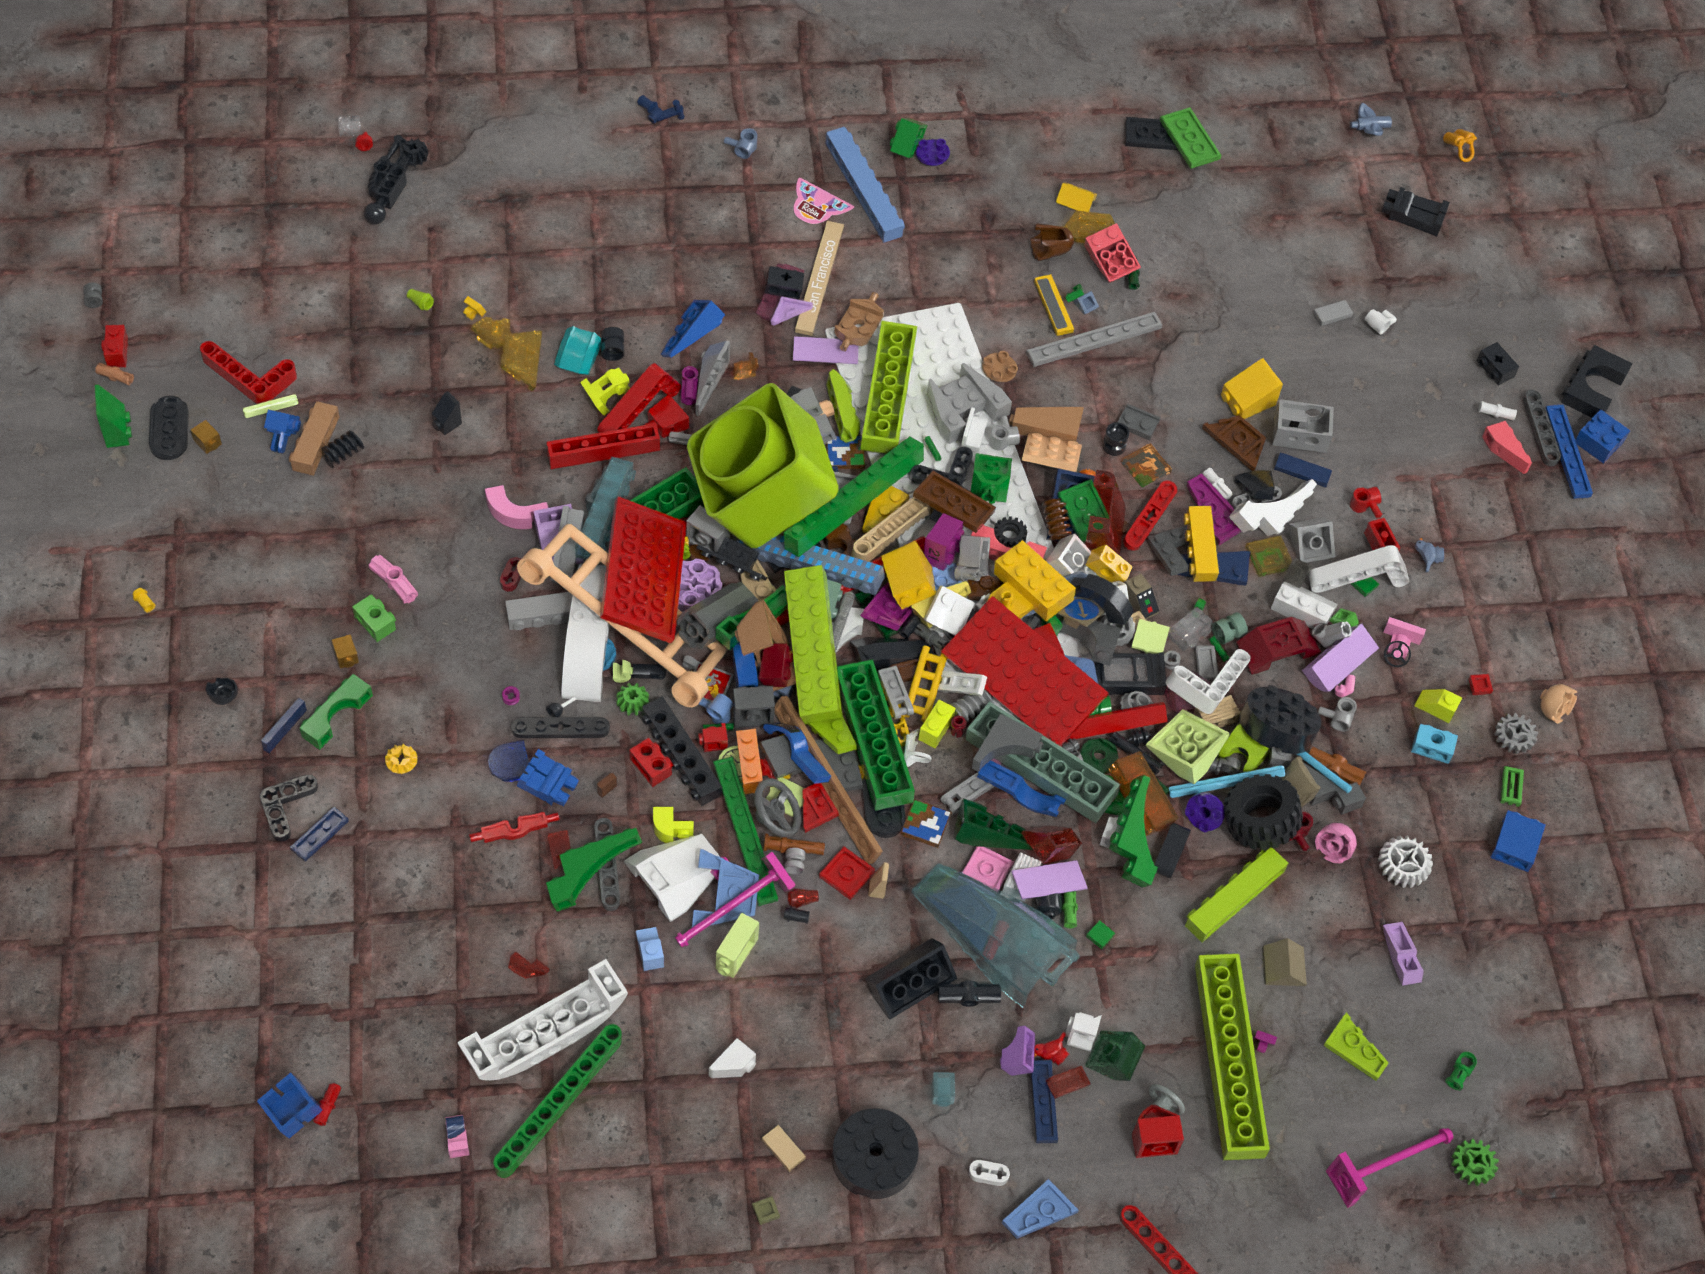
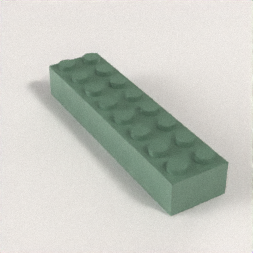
M989 701L967 728L966 740L980 749L1000 714L1025 726L1027 725ZM1042 736L1044 745L1040 753H1035L1033 758L1018 754L1002 755L995 758L1052 796L1057 794L1066 799V805L1094 823L1098 822L1119 792V783L1045 736Z

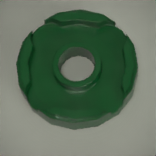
M1104 738L1090 739L1083 744L1080 750L1083 761L1103 774L1113 771L1118 763L1119 756L1116 746ZM1101 753L1104 758L1101 760L1096 759L1094 754Z

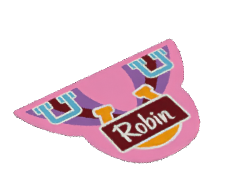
M799 178L797 181L796 192L798 198L794 204V213L802 221L818 224L826 221L832 215H839L854 208L853 205L802 178Z

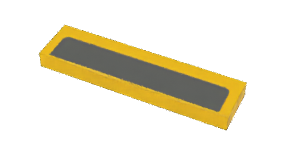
M1052 275L1036 277L1034 283L1056 336L1073 333L1074 327Z

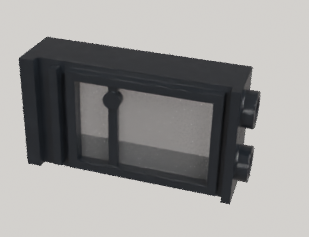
M1159 652V654L1114 653L1110 666L1094 661L1098 684L1109 695H1125V693L1139 691L1146 695H1164L1167 685L1164 652Z

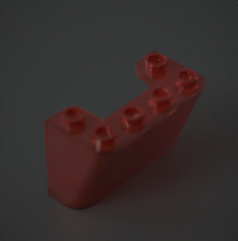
M1096 470L1093 481L1094 487L1105 506L1109 519L1090 516L1085 545L1090 551L1107 545L1120 555L1126 505L1115 476L1108 471ZM1099 522L1103 525V528L1100 530L1095 529L1093 524Z

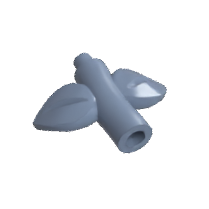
M1361 103L1359 106V118L1356 121L1350 122V128L1364 130L1365 133L1376 136L1383 134L1382 128H1391L1392 125L1390 116H1376L1375 112L1364 103Z

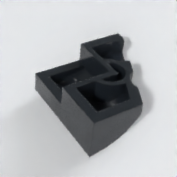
M1251 471L1235 476L1234 482L1242 483V489L1249 492L1253 498L1273 500L1275 485L1272 471Z

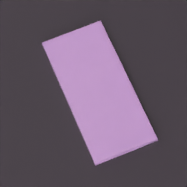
M794 336L793 361L858 364V346L852 344L848 346L846 351L844 349L842 351L840 345L843 340Z
M1077 860L1011 871L1022 900L1088 889Z

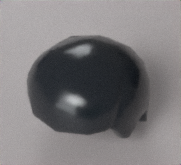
M217 677L214 683L208 682L205 688L210 700L217 705L230 703L238 694V686L230 678Z

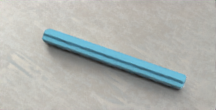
M1283 765L1201 780L1195 784L1186 783L1170 786L1169 795L1171 798L1232 787L1238 782H1243L1244 778H1252L1257 774L1260 776L1271 774L1272 777H1275V775L1284 777L1285 769Z

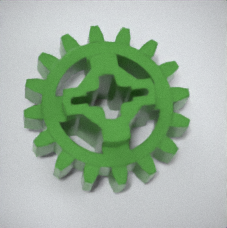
M1471 1139L1469 1144L1466 1140L1463 1141L1461 1146L1458 1145L1456 1147V1152L1451 1156L1455 1159L1451 1166L1457 1167L1454 1173L1461 1174L1460 1180L1466 1178L1468 1185L1472 1181L1475 1182L1476 1186H1479L1481 1181L1485 1185L1489 1179L1492 1180L1494 1178V1173L1498 1170V1167L1495 1165L1499 1162V1159L1493 1158L1496 1152L1489 1151V1144L1485 1147L1482 1146V1140L1478 1144H1475L1474 1139Z

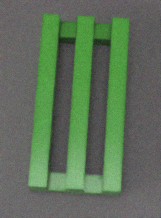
M1504 766L1500 803L1508 802V805L1516 804V806L1520 807L1524 770ZM1508 772H1510L1509 797H1506ZM1515 773L1518 774L1516 799L1513 798Z

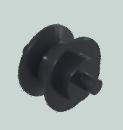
M1141 727L1138 732L1133 728L1128 741H1131L1136 747H1139V743H1143L1146 746L1151 733H1148L1144 727Z

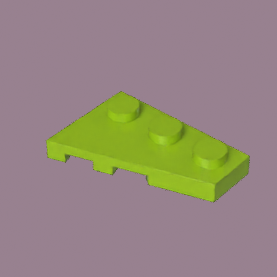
M843 717L804 723L805 725L808 724L811 727V731L815 734H819L824 742L837 754L857 750L856 742Z
M1346 1012L1324 1046L1377 1081L1389 1062L1374 1044L1365 1038L1363 1031L1355 1026L1350 1020L1351 1017Z

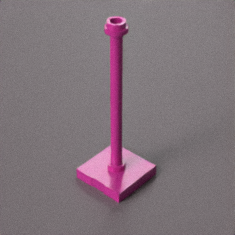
M773 852L762 858V861L769 869L768 875L683 935L680 932L677 934L678 936L675 939L681 948L688 946V940L772 881H777L784 892L795 886V883Z
M1442 1128L1439 1130L1438 1135L1359 1170H1356L1345 1151L1335 1158L1327 1168L1326 1173L1345 1205L1349 1208L1355 1205L1361 1195L1368 1189L1362 1180L1363 1177L1441 1142L1448 1144L1453 1140V1133L1449 1128Z

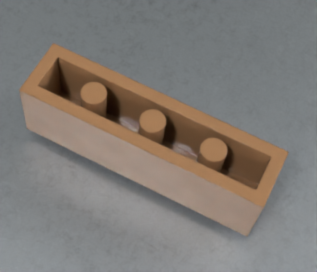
M316 401L314 408L310 409L309 419L304 423L302 435L297 438L296 448L289 457L293 471L314 476L323 456L321 448L328 445L339 420L338 406Z

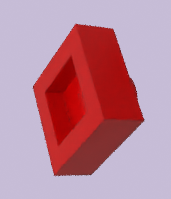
M1489 674L1470 675L1468 680L1472 695H1485L1493 692Z

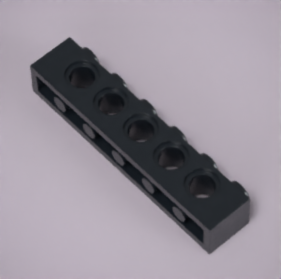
M662 696L642 706L641 719L643 723L649 725L651 735L654 740L660 742L663 754L669 756L673 769L675 771L678 770L682 783L690 788L693 800L698 801L703 806L722 796L721 784L664 697ZM672 735V736H674V737H673V738H667L666 736ZM682 750V751H684V752H683V753H677L676 751ZM696 781H703L704 783L698 784Z

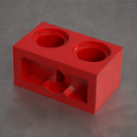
M650 738L645 739L629 750L631 762L652 787L672 775L673 764L667 756H663L659 745L656 742L653 743ZM649 753L650 755L644 756L642 754ZM655 767H661L662 769H661V770H655L654 768H655Z

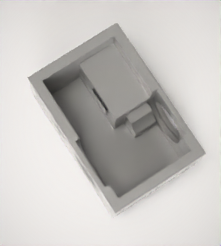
M1280 399L1274 415L1272 445L1326 453L1333 434L1334 407ZM1309 409H1317L1320 411V414L1317 416H1310L1306 413V411Z

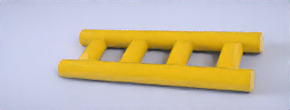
M925 645L922 647L908 694L914 713L922 715V722H925L932 711L942 678V671H944L947 658L942 654L940 656L930 654V647ZM926 661L937 663L935 673L924 670ZM921 678L932 680L930 690L919 688ZM916 695L927 698L925 708L913 705Z

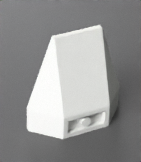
M703 834L643 849L624 860V863L635 877L639 875L657 897L660 910L670 922L687 912L715 878L710 873L711 869L698 868L700 849L719 856Z

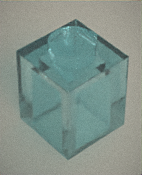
M934 1072L932 1078V1104L942 1107L953 1104L955 1099V1073Z

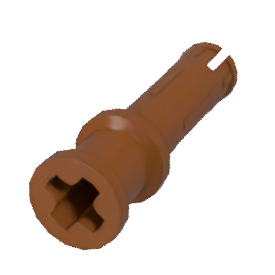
M765 833L763 851L775 850L780 851V853H786V850L789 848H799L807 854L824 856L825 843L787 839V837L769 836V834Z

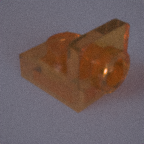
M749 352L748 361L733 363V376L735 380L756 376V369L759 368L758 359L754 358L753 352Z

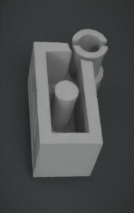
M961 535L959 543L960 557L954 577L957 581H979L981 576L975 575H987L990 537Z

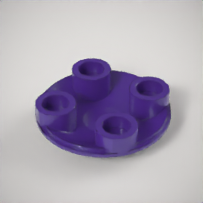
M944 139L920 140L916 149V156L923 164L936 166L947 161L950 156V149Z

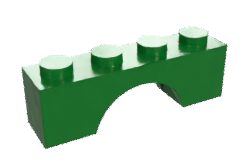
M354 674L346 678L341 683V686L328 696L327 701L323 705H319L309 719H305L300 726L302 738L321 750L333 737L330 726L332 717L338 711L345 708L361 709L373 696L371 686Z

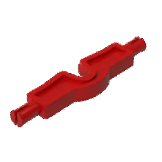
M545 812L519 816L516 829H512L509 822L503 820L482 827L481 832L469 834L471 843L479 840H484L485 843L503 838L516 840L524 837L531 831L547 828L548 823L559 821L560 819L558 812L545 815Z

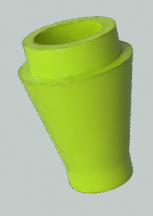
M410 289L407 292V298L421 310H429L433 306L434 299L431 294Z

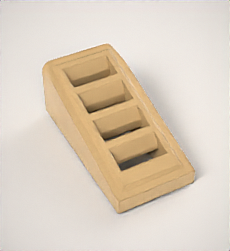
M886 862L881 865L870 879L868 893L870 897H885L889 864Z

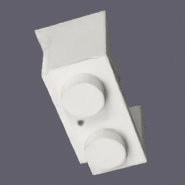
M1079 1012L1075 1014V1017L1070 1016L1065 1036L1068 1037L1066 1045L1091 1051L1102 1015L1093 1018L1094 1016Z

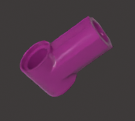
M687 366L682 370L681 403L693 405L697 399L698 370L695 367Z

